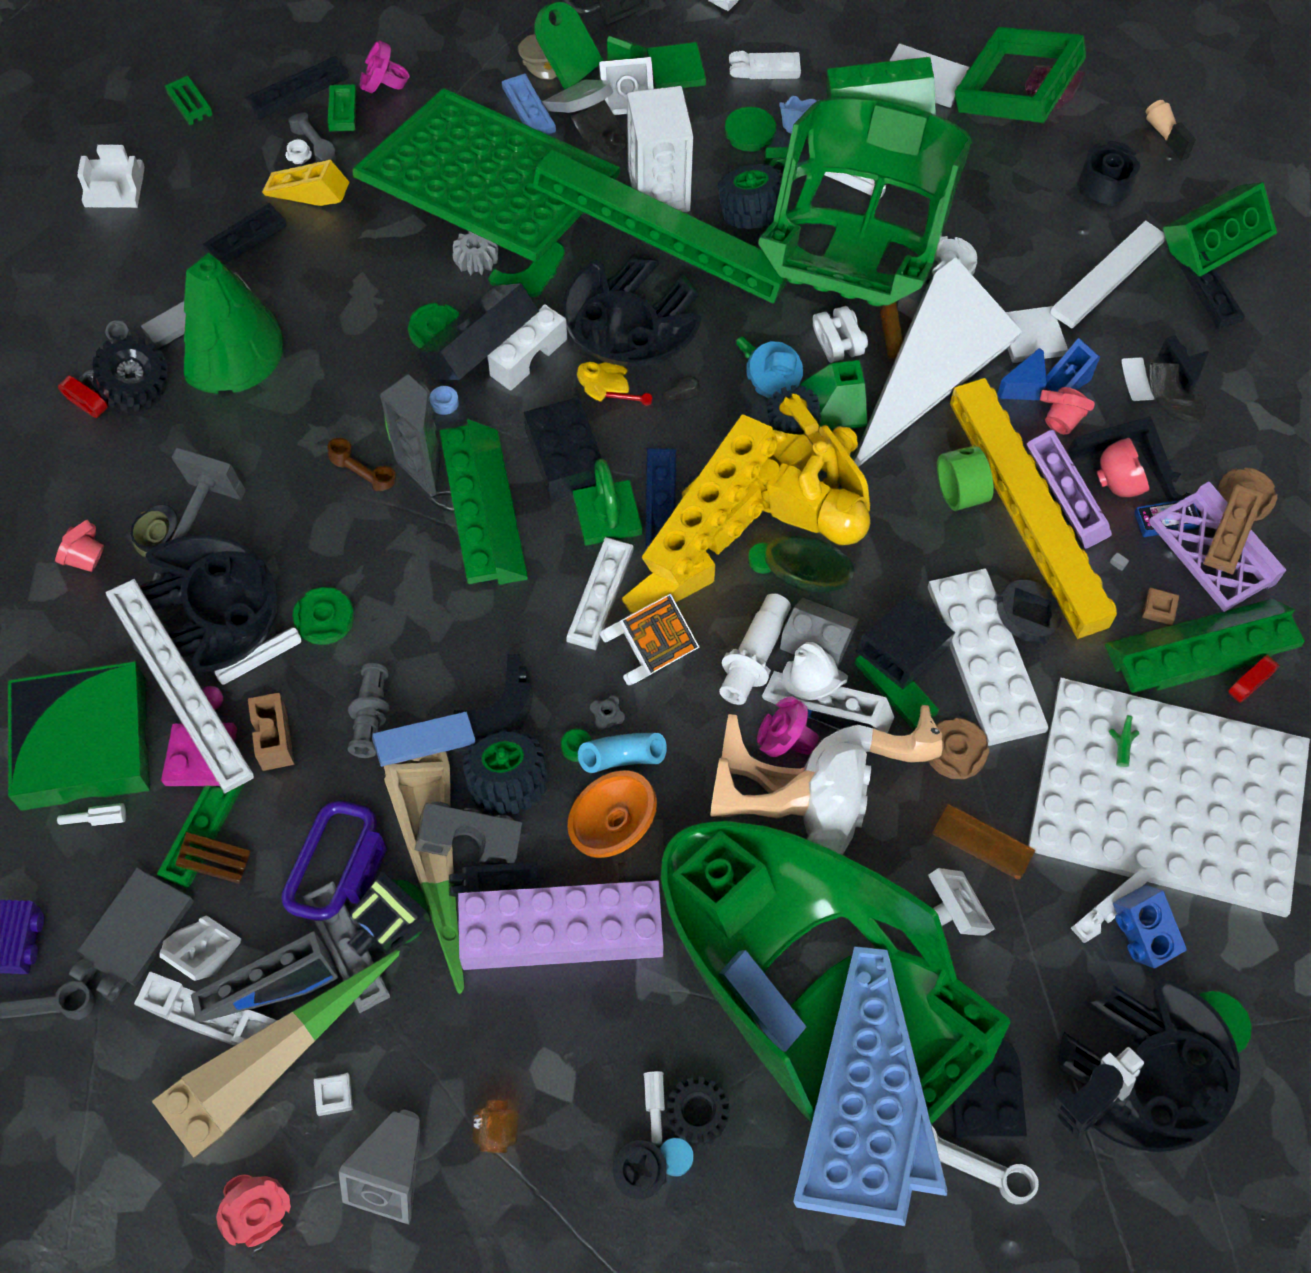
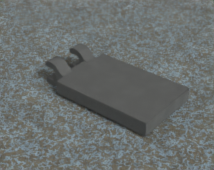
M137 868L77 952L84 958L72 967L69 975L74 977L75 981H80L87 986L97 970L103 972L108 976L100 982L96 990L102 993L103 997L114 1002L127 982L134 986L137 985L160 952L163 941L171 936L194 903L193 899Z

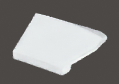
M203 916L199 919V922L178 929L166 938L160 950V958L196 981L215 976L239 946L241 938L210 917Z

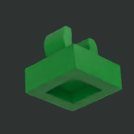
M767 147L764 151V164H769V166L781 165L784 172L789 147Z

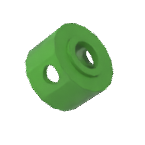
M973 445L943 453L938 457V482L942 495L950 509L957 511L992 500L994 488L989 462L980 447Z

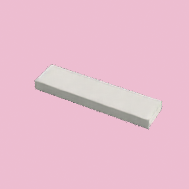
M605 537L567 634V642L596 650L601 638L600 632L604 630L633 553L634 547L632 544Z

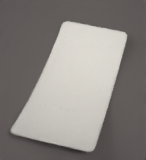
M1122 359L1123 372L1131 399L1133 401L1154 400L1146 375L1144 359Z

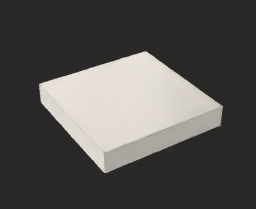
M1053 306L1006 312L1023 331L1015 342L1008 347L1012 363L1023 362L1039 348L1044 351V359L1061 357L1068 351L1058 319L1050 314Z

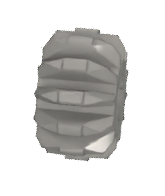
M468 231L467 235L459 234L458 240L453 241V260L461 272L468 270L470 276L474 272H479L482 275L484 269L492 271L493 264L497 263L498 245Z

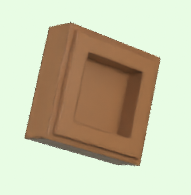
M1150 587L1146 595L1142 618L1172 625L1175 621L1180 595Z

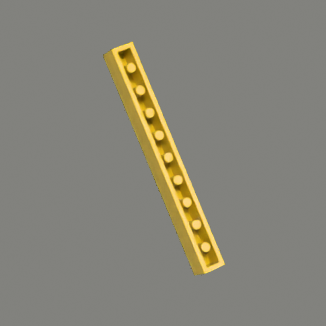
M986 378L954 387L950 406L972 446L976 445L984 452L992 472L994 487L1046 583L1052 588V594L1058 601L1076 638L1079 639L1110 628L1117 615L1115 603L1111 598L1107 597L1103 590L1101 578L1097 573L1093 572L1089 565L1087 553L1079 547L1073 528L1065 522L1059 503L1051 497L1046 480L1040 477L1033 457L1027 454L1021 435L1015 432L1010 423L1008 412L1002 409L998 402L995 389L990 387Z

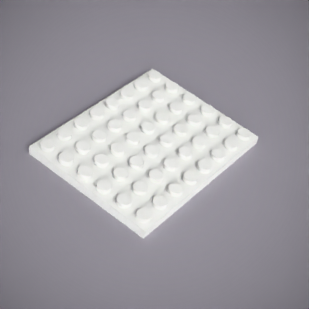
M1060 678L1027 851L1131 877L1141 869L1151 877L1148 881L1150 883L1287 917L1291 911L1310 739ZM1131 715L1133 716L1131 732L1138 730L1140 734L1132 742L1129 767H1119L1116 765L1117 743L1109 734V731L1114 729L1121 735L1126 716Z

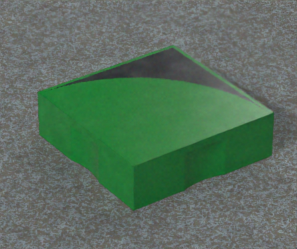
M136 661L8 680V797L21 811L67 804L88 797L106 798L150 791L149 755L144 734L147 718L145 677Z

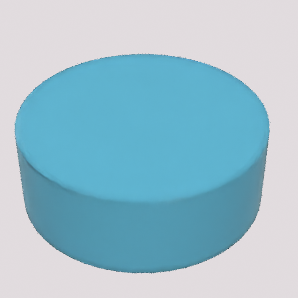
M672 1138L665 1141L660 1150L664 1152L666 1163L669 1166L666 1174L670 1176L684 1175L693 1164V1150L691 1146L680 1138Z

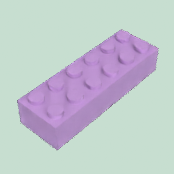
M659 881L458 893L459 959L463 970L663 957Z

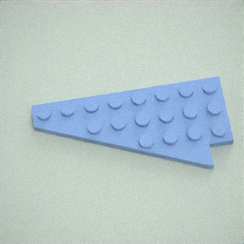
M854 946L793 1202L796 1208L905 1226L912 1190L947 1196L948 1190L888 951Z

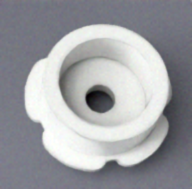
M297 139L288 143L286 152L288 161H293L294 164H304L311 158L312 152L305 141Z

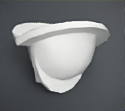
M806 642L795 651L794 661L787 662L783 670L782 683L787 692L794 697L814 700L832 694L842 684L847 682L848 675L838 670L834 658L823 650L822 647L814 642Z

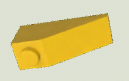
M326 160L272 172L262 193L269 197L324 206L341 202L350 182L332 160Z
M705 551L695 562L690 575L685 577L680 585L652 573L622 597V601L631 614L669 594L672 595L676 603L714 582L715 563Z

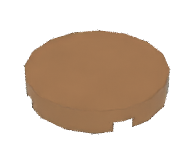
M1238 468L1227 472L1216 489L1227 502L1230 499L1235 484H1239L1265 493L1254 521L1261 520L1271 513L1277 501V494L1274 490L1275 485L1268 476L1253 468H1245L1244 470H1237Z
M963 718L940 721L936 726L942 733L943 751L939 758L929 761L930 765L939 774L951 779H966L975 776L984 767L989 755L987 737L984 731L975 723Z

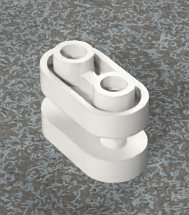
M848 306L835 308L833 318H830L826 311L813 315L815 334L830 363L843 360L845 350H847L851 357L864 354L865 348L868 346L867 336L864 331H860L857 325L856 314Z

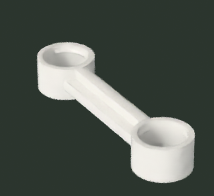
M932 1126L941 1162L999 1187L1002 1196L1013 1204H1024L1037 1193L1038 1178L1030 1167L1023 1164H1015L1009 1168L937 1137V1133ZM1019 1172L1028 1178L1031 1190L1027 1196L1018 1197L1010 1192L1007 1186V1176L1009 1174Z

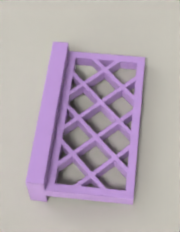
M1207 482L1200 486L1196 493L1151 517L1149 523L1225 612L1262 589L1266 588L1268 590L1276 585L1286 569L1256 534L1250 530L1239 562L1235 568L1238 570L1237 580L1221 577L1222 571L1216 569V576L1203 572L1200 566L1207 556L1202 554L1203 544L1211 546L1213 538L1204 537L1205 527L1214 528L1217 531L1228 504L1210 482ZM1194 503L1201 512V518L1185 515L1186 507ZM1166 518L1179 521L1178 531L1167 529L1161 521ZM1184 522L1200 525L1199 535L1183 532ZM1182 540L1198 543L1197 553L1186 551L1181 546ZM1243 571L1253 573L1260 582L1257 584L1242 582ZM1220 585L1236 588L1235 596L1227 600L1219 591Z

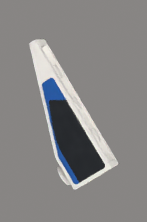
M773 672L762 695L764 700L777 704L786 697H793V695L787 692L782 683L783 673ZM839 687L832 694L821 699L805 700L797 698L807 706L808 718L837 730L861 725L888 733L894 720L887 697Z

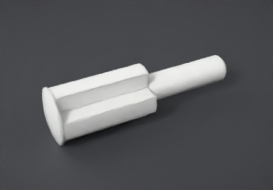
M124 803L93 806L88 808V812L59 815L57 822L59 825L89 822L91 826L121 823L126 821V808Z
M652 1071L643 1074L646 1111L650 1112L652 1142L656 1146H661V1111L665 1110L664 1073Z

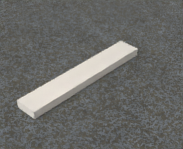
M1144 221L1052 307L1050 314L1071 329L1074 328L1165 241L1164 232L1149 222Z

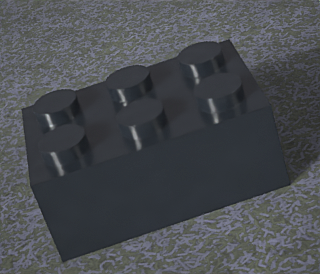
M579 397L524 411L525 431L550 500L572 495L574 490L595 487V462L598 459H602Z

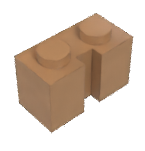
M280 693L249 698L250 720L256 731L252 733L254 752L262 771L294 765L287 708Z

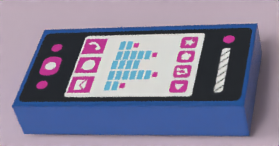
M1181 500L1136 507L1134 514L1142 536L1159 535L1149 523L1150 518ZM1194 503L1186 507L1185 515L1200 518ZM1167 518L1161 521L1167 529L1178 531L1179 521ZM1184 522L1183 531L1197 529L1200 525Z

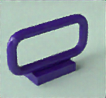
M347 801L331 802L321 808L283 888L281 898L287 912L301 918L324 921L339 913L347 897L351 903L358 904L373 884L387 851L380 833L375 832L377 820L370 808ZM335 814H346L363 819L364 826L330 903L322 908L298 903L295 900V894L330 817Z

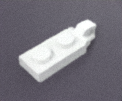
M1140 869L1072 926V931L1075 932L1083 943L1101 933V923L1104 920L1109 923L1117 915L1113 902L1142 887L1151 877L1144 870Z

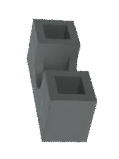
M444 802L425 803L420 817L414 850L447 856L452 846L453 838L459 835H468L473 837L479 844L480 856L478 863L488 865L512 864L517 858L522 822L514 821L508 815L500 814L495 815V817L484 815L480 810L474 808H465L463 810L450 808V805Z

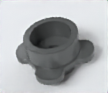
M609 696L607 700L601 702L593 701L590 704V711L595 715V725L597 728H612L624 721L625 714L620 711L618 706L619 699L616 696ZM609 710L610 714H605L604 712Z

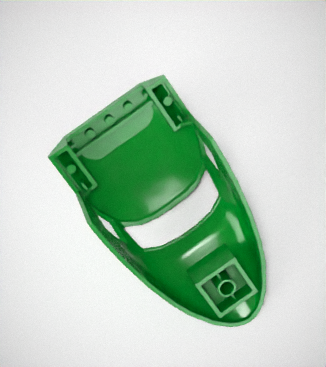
M730 821L701 823L680 831L668 843L662 858L661 883L669 915L686 951L709 989L745 1040L780 1084L790 1100L811 1124L852 955L828 969L790 1006L805 1024L806 1028L785 1052L780 1050L758 1028L749 1012L718 975L740 950H746L763 973H765L773 961L794 941L815 926L839 917L848 918L873 944V949L887 950L931 1125L992 1063L1010 1025V1019L957 979L939 915L932 907L880 874L829 848L797 835L766 826ZM875 920L903 931L924 958L898 950Z

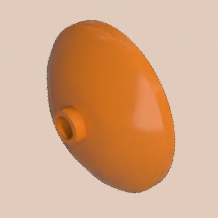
M626 770L608 773L589 784L575 800L568 817V834L574 846L587 856L605 858L622 853L636 844L649 829L656 813L657 798L653 786L641 774Z

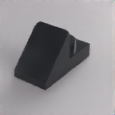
M1176 335L1165 338L1158 356L1184 397L1187 398L1191 396L1209 351L1189 356L1186 347L1181 345Z

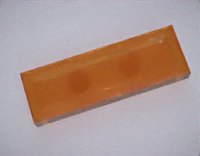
M949 804L932 833L1019 881L1036 851Z

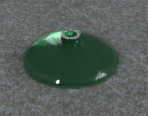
M785 536L773 540L766 549L765 561L773 574L781 581L800 591L830 593L843 589L852 581L854 566L851 560L839 549L823 541L803 536Z

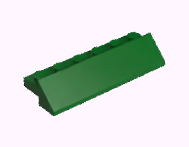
M467 419L468 425L439 430L468 584L495 579L498 580V585L528 580L498 430Z
M1268 599L1107 642L1105 648L1116 672L1122 671L1131 692L1134 693L1156 687L1158 691L1257 664L1266 655L1272 657L1274 654L1300 648L1305 643V640L1292 617L1295 609L1275 599Z

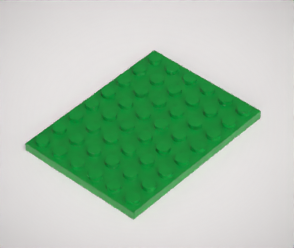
M443 88L353 168V177L531 261L537 262L584 213L533 188L536 166L550 149L615 180L619 177L620 167Z

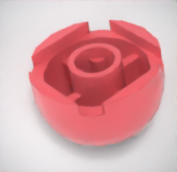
M1130 438L1119 440L1108 446L1100 458L1101 469L1096 471L1102 487L1108 485L1113 494L1127 498L1139 496L1149 491L1143 466L1139 463L1137 458L1139 456Z

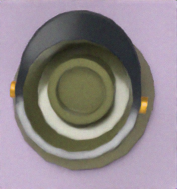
M168 505L154 506L142 512L133 522L130 534L134 548L141 556L146 557L145 554L150 550L172 539L181 520L177 517L172 507Z

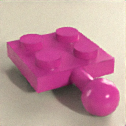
M204 687L202 691L215 711L223 702V694L217 687ZM222 723L235 743L237 727L234 723ZM172 724L161 778L162 783L165 786H220L184 725Z

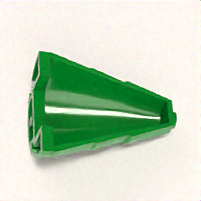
M207 253L186 270L184 376L186 383L204 392L219 394V391L232 390L233 393L241 392L261 383L275 370L283 354V335L274 314L260 302L258 297L246 287L236 274L210 253Z

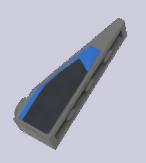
M315 931L191 994L195 1018L200 1023L308 994L338 978L331 954Z

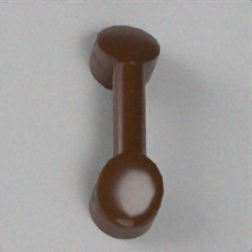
M334 438L329 441L327 445L328 457L334 465L347 467L372 483V488L375 491H384L394 486L396 473L392 468L380 466L371 470L351 457V444L348 440Z

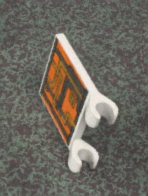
M671 594L600 632L604 642H608L624 633L641 666L623 676L628 686L639 682L699 648Z

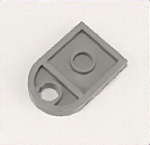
M583 80L542 101L547 111L570 113L603 101L613 93V90L608 80Z

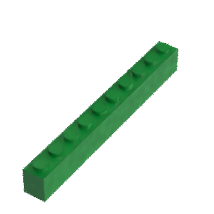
M550 149L536 166L533 188L774 304L787 283V278L778 275L763 250L557 151Z

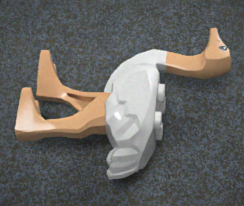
M922 705L917 728L909 735L894 736L861 725L844 728L824 738L813 750L804 768H785L769 765L752 758L743 744L737 715L728 714L722 757L719 758L714 786L711 817H731L739 814H756L772 818H781L790 814L803 816L806 832L809 835L807 840L843 855L853 838L855 827L862 828L863 817L866 812L868 797L866 792L871 774V766L865 765L866 752H872L904 762H927L942 755V733L931 718L929 706ZM731 773L748 776L758 782L769 794L742 795L735 788Z

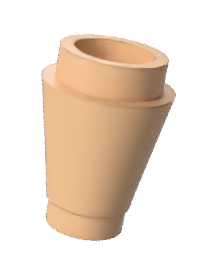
M1158 100L1146 109V120L1165 140H1168L1173 125L1177 123L1170 104L1165 103L1164 100Z

